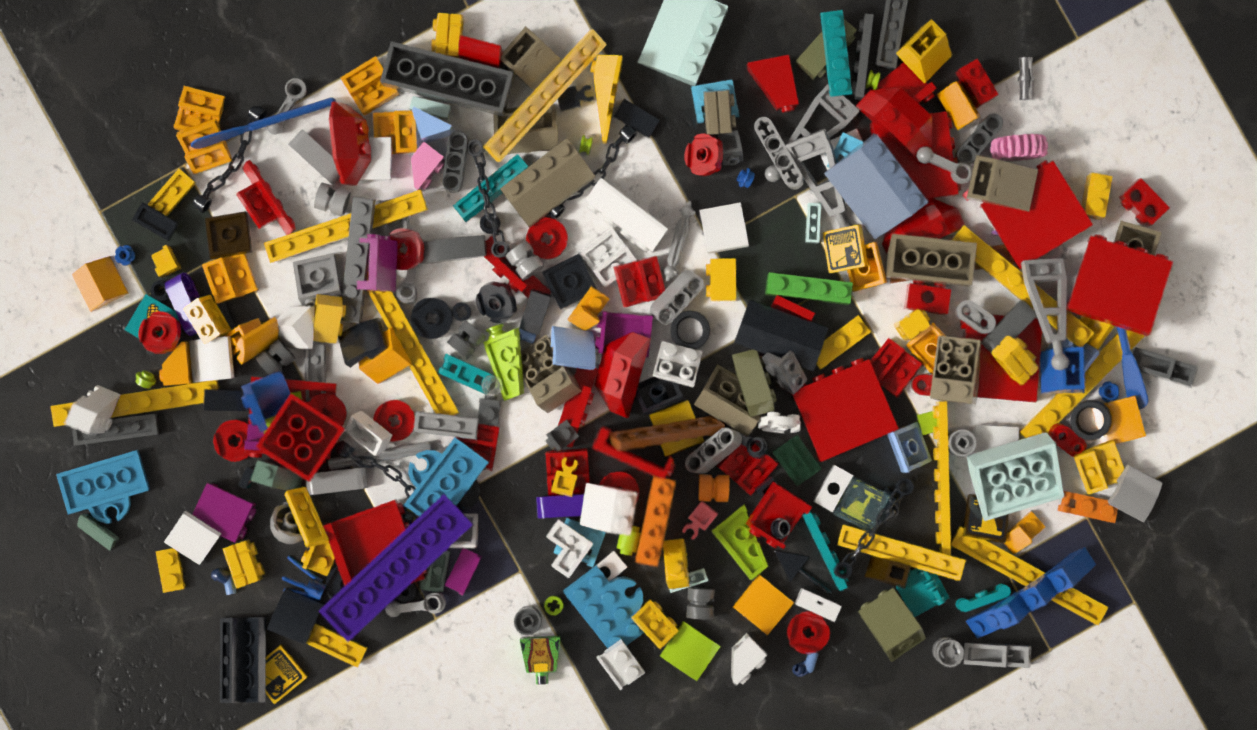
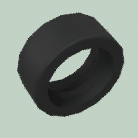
M684 311L673 320L670 329L671 337L676 345L694 350L699 349L709 338V322L704 315L697 311ZM688 318L699 321L703 329L700 339L693 343L683 341L678 334L679 324Z
M1087 400L1074 408L1070 424L1078 437L1085 440H1096L1103 437L1109 431L1112 424V416L1104 403L1097 400ZM1095 408L1102 413L1104 423L1098 431L1087 432L1081 428L1079 415L1084 409Z

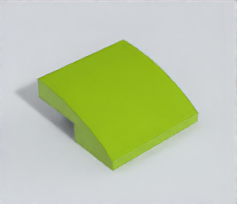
M683 621L678 628L679 631L671 638L660 656L697 681L721 646Z

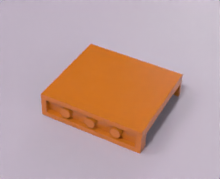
M657 476L652 478L636 553V562L652 566L658 565L675 485L672 479L665 478L663 480Z

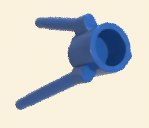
M288 556V560L314 581L310 580L308 585L285 576L282 577V580L306 589L305 592L292 591L311 599L320 600L326 584L322 583L323 579L317 577L310 570L302 568L303 565Z

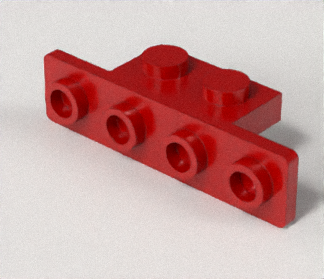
M251 160L246 161L242 169L252 185L239 191L236 194L259 229L277 220L286 235L293 233L296 230L294 220L286 214L282 202L276 199L270 184L264 181L260 175L258 166L253 164Z
M493 236L486 240L487 256H484V258L494 266L492 269L494 273L500 278L505 276L510 281L508 285L516 293L520 290L527 298H529L532 289L551 295V291L534 275L522 281L516 273V266H511L506 257L498 258L492 254ZM503 246L499 249L500 253H503L505 250Z
M597 368L593 370L576 369L574 376L582 391L565 402L558 425L567 420L575 432L578 433L580 424H585L588 413H585L587 405L591 406L594 393H591L598 372ZM575 440L568 444L567 447L572 448Z

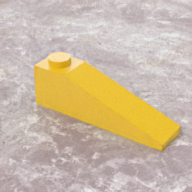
M597 55V60H592L590 72L594 73L603 144H607L622 67V56Z

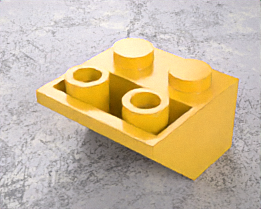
M932 19L923 25L896 53L924 84L952 56L945 32Z

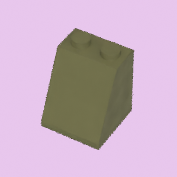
M894 588L882 591L877 599L872 602H866L861 606V610L858 611L891 662L926 639L921 626Z

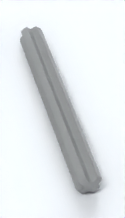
M430 442L389 448L377 456L371 452L354 455L357 457H373L376 462L415 456L419 452L432 450ZM349 456L346 459L343 457L328 459V465L331 470L356 466L355 460ZM361 459L362 463L360 464H368L372 460Z

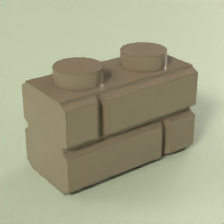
M729 89L703 91L706 133H732V127H736L735 115H731V106H734V94H730Z

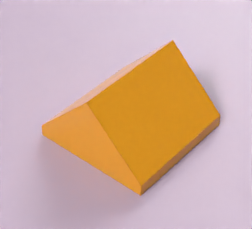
M955 81L937 94L957 130L981 118L960 81Z
M877 242L865 245L868 266L847 270L849 280L853 283L852 292L887 283Z
M111 256L86 263L72 274L90 312L128 294Z
M934 322L930 323L927 329L920 332L906 344V347L932 375L938 335L945 336Z
M392 328L383 332L387 349L372 360L366 356L359 361V369L377 384L412 364Z

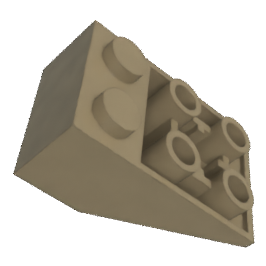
M526 26L503 51L500 59L502 65L510 72H513L533 92L562 61Z
M976 155L966 199L1029 211L1038 170Z
M547 334L521 351L523 379L537 406L546 413H550L582 391L569 367L553 365V347H551V339Z
M938 335L930 399L976 405L979 387L981 340Z

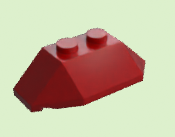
M902 88L870 90L856 105L862 113L917 163L919 162L917 151L921 147L932 148V116Z
M334 101L331 103L329 113L333 160L340 175L341 184L356 186L371 162V146L368 136L369 127L367 120L348 104Z
M934 198L926 199L928 201L927 204L886 232L882 241L886 254H888L892 234L941 239L960 230L965 223L958 209Z
M631 332L605 345L594 385L609 411L629 418L651 338Z

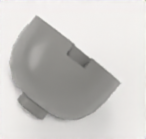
M288 502L275 507L270 519V529L274 537L285 544L302 542V535Z

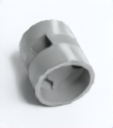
M322 182L315 197L314 208L325 212L329 209L332 214L344 216L349 204L351 191L342 188L335 190L334 186Z
M528 241L516 246L505 256L511 266L517 267L516 273L522 281L530 278L544 267L540 258L533 255L534 250Z
M957 429L948 434V452L950 454L962 457L972 454L975 450L976 438L970 431Z
M942 637L936 640L933 645V656L942 665L954 667L962 661L964 656L963 648L954 639Z

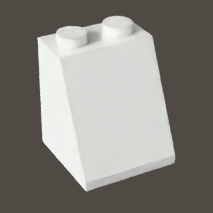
M586 483L580 525L610 533L631 535L637 493L624 488Z

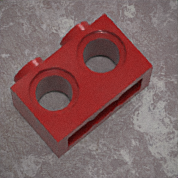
M1142 178L1133 182L1118 197L1121 200V205L1127 211L1131 210L1136 215V221L1146 227L1152 226L1170 209ZM1132 191L1139 194L1138 202L1132 200ZM1147 206L1152 207L1154 210L1152 217L1146 214Z

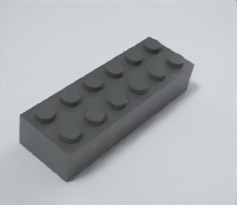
M391 41L380 82L383 86L504 117L515 76L510 71Z

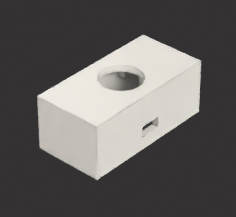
M362 411L351 415L344 431L375 456L386 450L392 434Z
M833 465L813 502L833 512L853 475ZM832 482L837 483L840 487L836 495H831L827 490L828 485Z
M614 550L597 564L599 569L603 566L610 569L611 574L607 578L609 581L627 568V565Z
M803 588L800 589L795 600L796 605L834 622L841 609L839 604Z

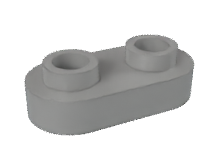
M962 301L956 308L957 317L977 332L986 334L995 328L996 321L993 315L973 301ZM965 307L969 308V315L963 313ZM982 319L987 321L986 327L980 325Z

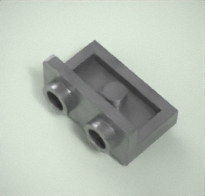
M789 351L782 359L771 353H766L762 357L766 364L765 369L771 374L774 380L773 384L779 390L783 389L795 394L807 382V378L793 352Z

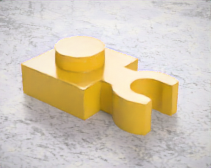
M564 457L562 460L563 472L556 471L551 492L572 497L577 480V475H573L572 472L577 469L578 462L575 460L574 465L568 467L566 466L567 458Z

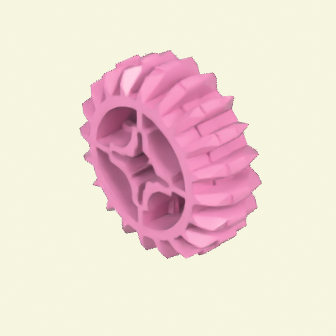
M1042 134L1003 136L994 139L990 147L993 159L1006 162L1036 159L1048 154V142Z

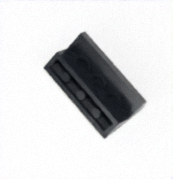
M749 299L734 343L765 354L771 353L781 359L791 351L796 356L801 367L814 371L828 327Z
M266 617L220 618V703L265 702Z

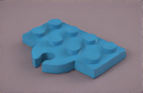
M455 437L442 454L435 450L419 452L415 456L418 459L426 460L427 467L425 470L419 471L416 469L415 464L410 462L408 475L416 489L404 505L418 516H421L435 501L445 494L457 506L489 462Z
M139 450L56 474L67 513L73 514L89 509L91 515L103 523H112V519L107 515L109 507L113 506L117 509L116 518L120 521L129 512L131 506L130 496L150 490Z
M596 565L563 590L607 648L621 639L627 646L644 633L631 619L643 603L642 590L639 587L632 596L625 595V590L628 587H634L637 584L633 579L624 576L616 577L609 581Z

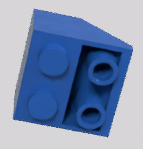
M1084 347L1062 348L1063 354L1069 360V364L1064 370H1056L1052 366L1053 349L1041 351V394L1084 393Z

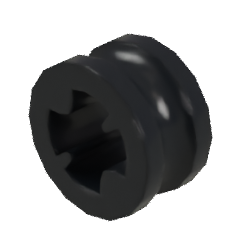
M460 302L454 305L452 314L456 320L465 321L471 316L472 311L468 304ZM460 306H465V311H467V315H463V318H459V314L456 312L458 307L461 309Z

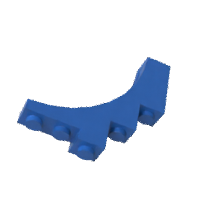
M1083 547L1067 555L1061 562L1032 583L988 609L969 617L966 622L977 639L1000 628L1005 629L1017 624L1030 611L1046 605L1058 593L1075 586L1096 564L1087 549Z

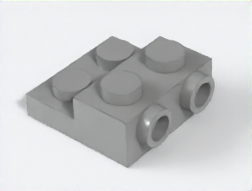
M334 253L293 262L298 299L302 306H315L316 294L342 297L341 282Z

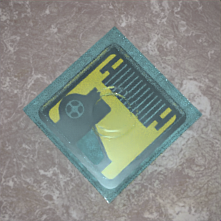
M852 477L833 514L868 531L876 524L875 519L881 509L885 507L890 495Z

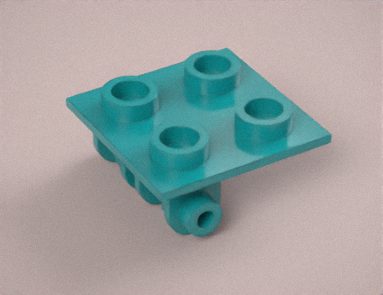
M917 568L910 572L906 589L896 586L904 603L914 617L936 605L945 603V600L950 598L937 574Z

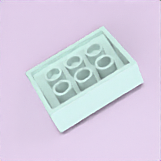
M664 0L638 63L691 86H696L727 13L728 6L715 0Z
M1047 432L967 456L971 480L984 521L1064 498L1056 445Z

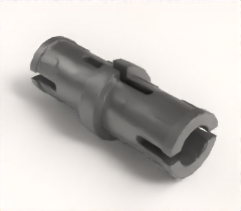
M1032 57L1019 58V100H1033L1032 81H1034V76H1032Z

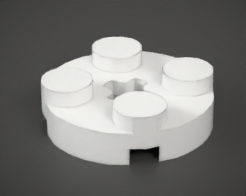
M768 412L767 416H761L758 421L759 429L762 428V431L771 433H784L788 429H791V433L800 431L801 426L799 415H787V417L780 416L778 412Z

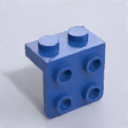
M282 372L273 373L241 386L245 396L241 397L244 406L252 411L249 414L252 425H257L260 432L267 430L268 427L265 419L277 415L291 394Z

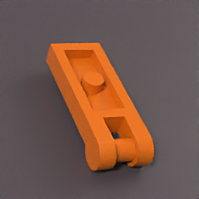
M1063 491L1064 498L1061 500V505H1058L1057 511L1115 523L1118 509L1111 506L1108 500ZM1070 499L1075 500L1074 508L1069 507Z

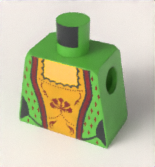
M560 636L521 637L520 646L526 673H535L536 685L549 684L548 672H556Z

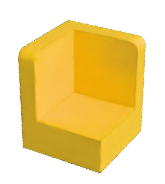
M168 245L163 246L162 250L151 256L157 267L155 271L158 277L164 278L181 269L171 247Z

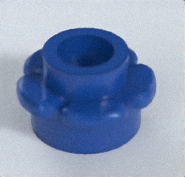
M750 168L740 171L737 177L740 187L748 188L751 185L755 173L751 172Z
M128 245L119 246L115 250V261L123 266L130 265L135 259V252Z
M1110 381L1104 382L1103 386L1099 388V395L1102 396V400L1105 402L1115 401L1119 396V387Z

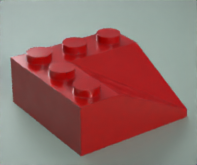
M291 393L256 445V448L308 482H311L346 428Z

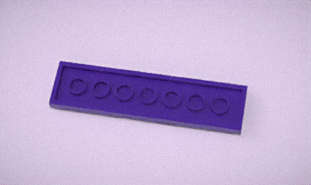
M443 494L321 608L319 612L349 642L460 538L473 523Z

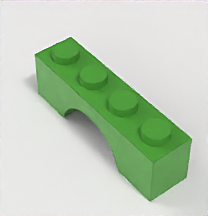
M768 273L765 295L804 298L849 305L853 283Z

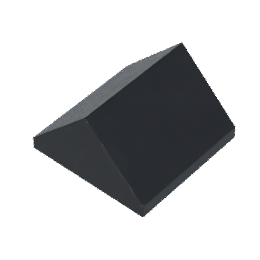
M651 377L640 382L636 391V396L644 415L684 399L676 382L657 377Z

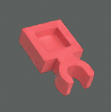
M701 501L688 517L692 523L686 524L682 532L685 533L687 529H693L694 534L691 539L694 540L699 533V528L705 531L718 513Z

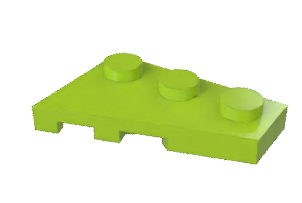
M519 328L484 341L483 344L503 400L506 401L524 394Z
M744 504L716 526L712 533L748 578L752 580L766 569L768 565L756 536L749 532L750 528L746 524L749 517Z

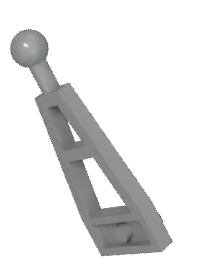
M827 84L813 100L788 143L796 140L799 134L803 137L810 135L804 126L818 104L822 105L840 122L827 132L829 138L845 128L859 113V110L843 95L830 97L829 85ZM783 157L779 161V166L786 167L790 161L789 158ZM774 165L769 166L765 171V177L770 182H776L781 178Z
M822 129L787 143L786 148L803 174L804 180L830 217L835 215L840 226L839 229L852 226L847 223L843 214L847 209L845 200L830 181L817 184L802 162L826 152L829 168L837 163L834 148L826 130ZM834 187L838 206L833 207L823 193L824 190Z
M1063 258L1024 260L1021 263L1026 289L1046 342L1053 344L1054 356L1051 361L1052 366L1056 370H1064L1069 364L1067 356L1063 354L1061 342L1066 340L1067 277ZM1058 281L1057 307L1044 308L1035 282ZM1047 316H1057V334H1053Z

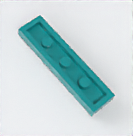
M843 10L822 12L820 15L830 97L852 94Z
M518 154L488 177L490 186L488 196L490 202H493L503 194L500 188L528 168V165ZM485 180L481 183L482 189H487ZM478 186L453 205L465 222H468L483 210L485 203Z
M811 511L808 514L803 513L802 517L838 590L841 591L847 588L846 582L849 581L848 578L840 579L834 574V566L839 560L835 552H830L827 546L830 541L826 533H821L818 525L821 523L816 513L812 514ZM844 570L839 571V573L844 574Z

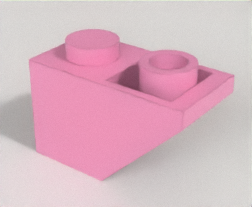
M425 142L421 144L411 157L414 187L416 190H426L432 182L430 178L435 172L438 174L445 166V163H443L445 158Z

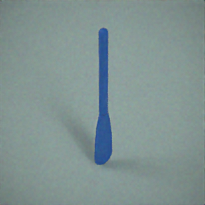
M330 97L251 122L245 126L206 135L192 141L191 147L201 149L236 137L247 131H254L330 107L331 103L336 100Z
M1117 327L1122 348V369L1127 397L1135 396L1138 408L1143 409L1148 404L1144 380L1138 363L1131 352L1126 330Z

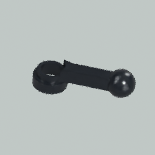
M729 434L727 439L731 440L732 436ZM741 434V445L747 448V452L751 457L761 459L767 455L769 446L763 438L746 437ZM760 442L762 444L761 449L753 452V445Z

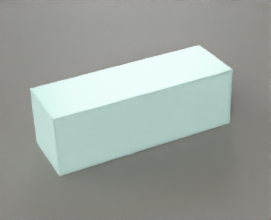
M413 96L409 109L412 110L413 107H416L432 116L449 120L452 107L451 105Z
M821 203L807 204L805 243H819Z
M704 568L688 572L689 587L708 581ZM688 587L670 589V593L675 592V591H679V590H682V589H685V588H688Z

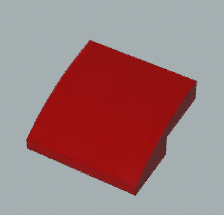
M460 35L459 59L499 69L502 68L500 59L503 51L501 45Z
M657 256L613 267L623 307L656 300L665 291Z
M890 338L885 341L870 360L879 384L896 398L899 397L923 366L921 362L908 354L905 349Z
M478 424L477 439L455 437L489 462L484 470L493 471L500 427Z
M754 444L752 447V451H759L760 448L756 444ZM740 445L724 458L717 467L729 475L749 495H752L755 488L767 478L778 463L768 454L761 459H755L749 455L745 446Z
M587 448L560 450L559 452L557 450L546 451L548 496L561 495L553 493L551 490L556 471L563 472L562 460L564 457L567 458L566 466L572 467L574 461L577 460L578 467L572 472L573 475H577L573 494H584L586 483H590Z

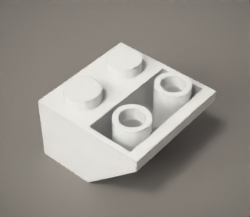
M662 341L653 376L694 387L702 352Z
M747 633L732 647L731 678L736 685L739 682L743 684L751 676L749 674L754 667L756 669L760 668L766 662L765 657L767 655L765 651Z

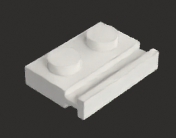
M622 639L606 649L602 655L596 656L620 690L626 684L629 685L645 674L644 669Z

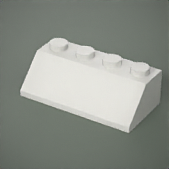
M602 178L599 179L586 199V203L589 204L587 208L596 215L598 212L605 216L603 220L612 227L618 226L622 229L620 233L629 240L634 238L638 242L637 246L646 253L648 250L653 252L668 232L665 226Z

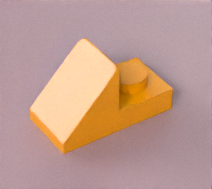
M591 286L567 320L582 330H588L599 323L598 315L609 301V297Z
M1030 511L1007 531L1006 542L1003 544L1012 554H1015L1033 542L1032 539L1045 526Z

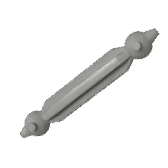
M688 201L685 206L679 209L682 216L678 220L667 258L668 266L662 269L667 282L675 275H678L675 267L680 261L690 225L689 217L695 215L691 201Z

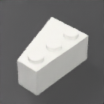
M96 385L94 392L90 390L87 393L88 397L82 396L73 403L65 424L88 434L104 433L105 430H109L112 424V419L110 418L120 394Z

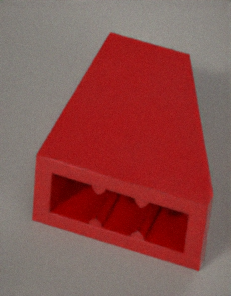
M789 55L747 63L748 72L776 111L782 110V113L794 111V107H797L799 103Z

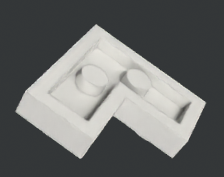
M559 519L546 536L563 548L551 566L569 578L592 547L593 542Z

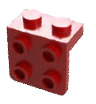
M904 62L877 85V90L902 88L918 104L922 101L927 103L935 96L933 92L936 90L932 82L924 84Z

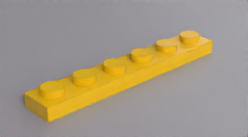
M843 524L837 545L855 550L858 547L859 539L866 531ZM867 534L861 543H864L865 546L872 536L869 537ZM875 534L872 543L866 549L860 551L958 581L961 580L966 562L965 559L879 534Z

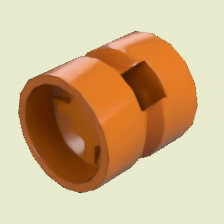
M700 474L698 501H711L714 498L716 502H728L729 475H717L716 478H713L709 474Z

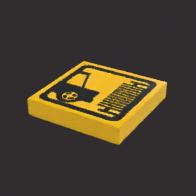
M862 225L822 232L829 273L868 266Z
M282 644L265 657V694L276 704L308 677Z

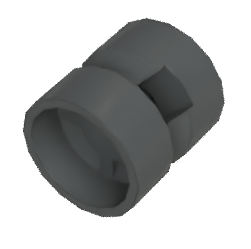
M465 320L458 328L459 333H454L447 343L468 359L475 351L474 346H479L486 336ZM470 335L469 340L466 341L465 338Z
M279 339L269 346V351L264 350L256 357L258 363L269 375L282 372L283 366H289L296 359L293 353ZM277 353L281 360L278 361L273 355Z
M688 587L687 599L690 601V604L687 605L686 617L692 619H713L714 607L711 603L714 602L715 589Z
M533 606L522 607L514 617V627L520 634L526 636L536 633L542 623L540 611Z

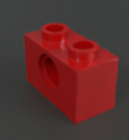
M978 58L956 72L976 109L999 95Z
M913 281V284H907L904 303L905 310L914 311L918 309L920 311L924 310L926 313L948 314L952 289H946V285L934 283L933 287L925 286L926 282ZM924 292L932 294L933 300L931 303H926L923 300Z

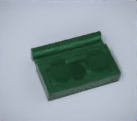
M798 435L772 452L796 486L821 470V467Z

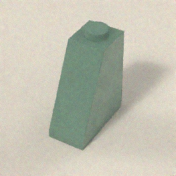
M257 460L251 481L272 488L291 490L301 488L304 478L284 465L269 460Z

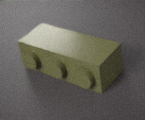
M844 19L847 47H849L856 39L854 34L857 30ZM822 32L795 62L813 80L817 76L821 78L827 71Z
M753 349L732 355L734 368L750 417L774 411L773 402H776L774 390H769L768 387L771 384L769 374L763 371V368L766 367L762 359L763 356H758V352Z

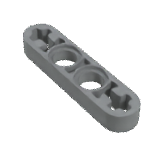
M767 117L757 119L754 129L783 181L790 189H799L804 183L803 174L786 148L775 125ZM762 123L768 125L767 129L771 135L767 136L764 130H760ZM773 139H777L780 142L779 147L775 150L769 148V143ZM788 157L790 160L789 164L786 167L779 166L780 158ZM790 170L792 171L794 176L798 177L797 183L795 184L793 182H789L791 181V177L788 174V171Z

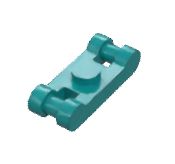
M445 354L444 364L442 368L439 367L437 373L487 395L489 391L487 388L490 381L493 382L494 375ZM452 364L458 366L455 374L450 372ZM477 375L483 377L480 385L474 383Z
M998 584L993 591H979L975 593L976 597L968 600L959 598L956 600L955 605L962 612H967L1006 598L1010 595L1011 590L1007 585Z

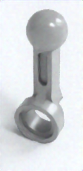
M293 78L286 83L285 92L287 98L277 114L291 110L294 104L305 96L306 86L302 80ZM299 85L302 91L298 95H293L290 93L291 87ZM284 121L267 126V130L274 135L281 133Z
M921 147L917 151V159L921 163H932L951 172L954 182L965 184L971 180L973 170L969 164L963 162L957 164L934 154L929 147ZM964 167L968 171L967 178L962 179L958 176V168Z
M418 265L411 270H407L404 282L396 290V297L402 304H411L417 298L414 279ZM410 288L413 294L410 297H404L401 295V290Z
M432 592L422 601L399 603L393 600L385 607V611L390 617H397L402 612L418 610L436 614L444 610L446 599L443 594ZM431 598L438 600L439 606L437 609L430 606Z

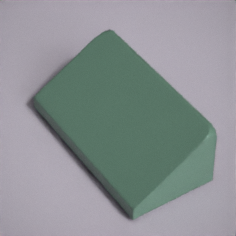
M81 514L79 516L77 526L108 550L114 547L119 540L117 535L89 514Z
M446 550L426 569L425 579L419 580V589L443 592L450 551Z

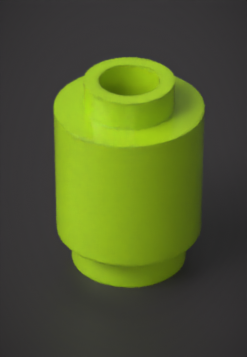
M632 526L631 535L619 534L617 548L620 549L621 554L632 556L633 552L637 553L641 535L639 533L640 527Z

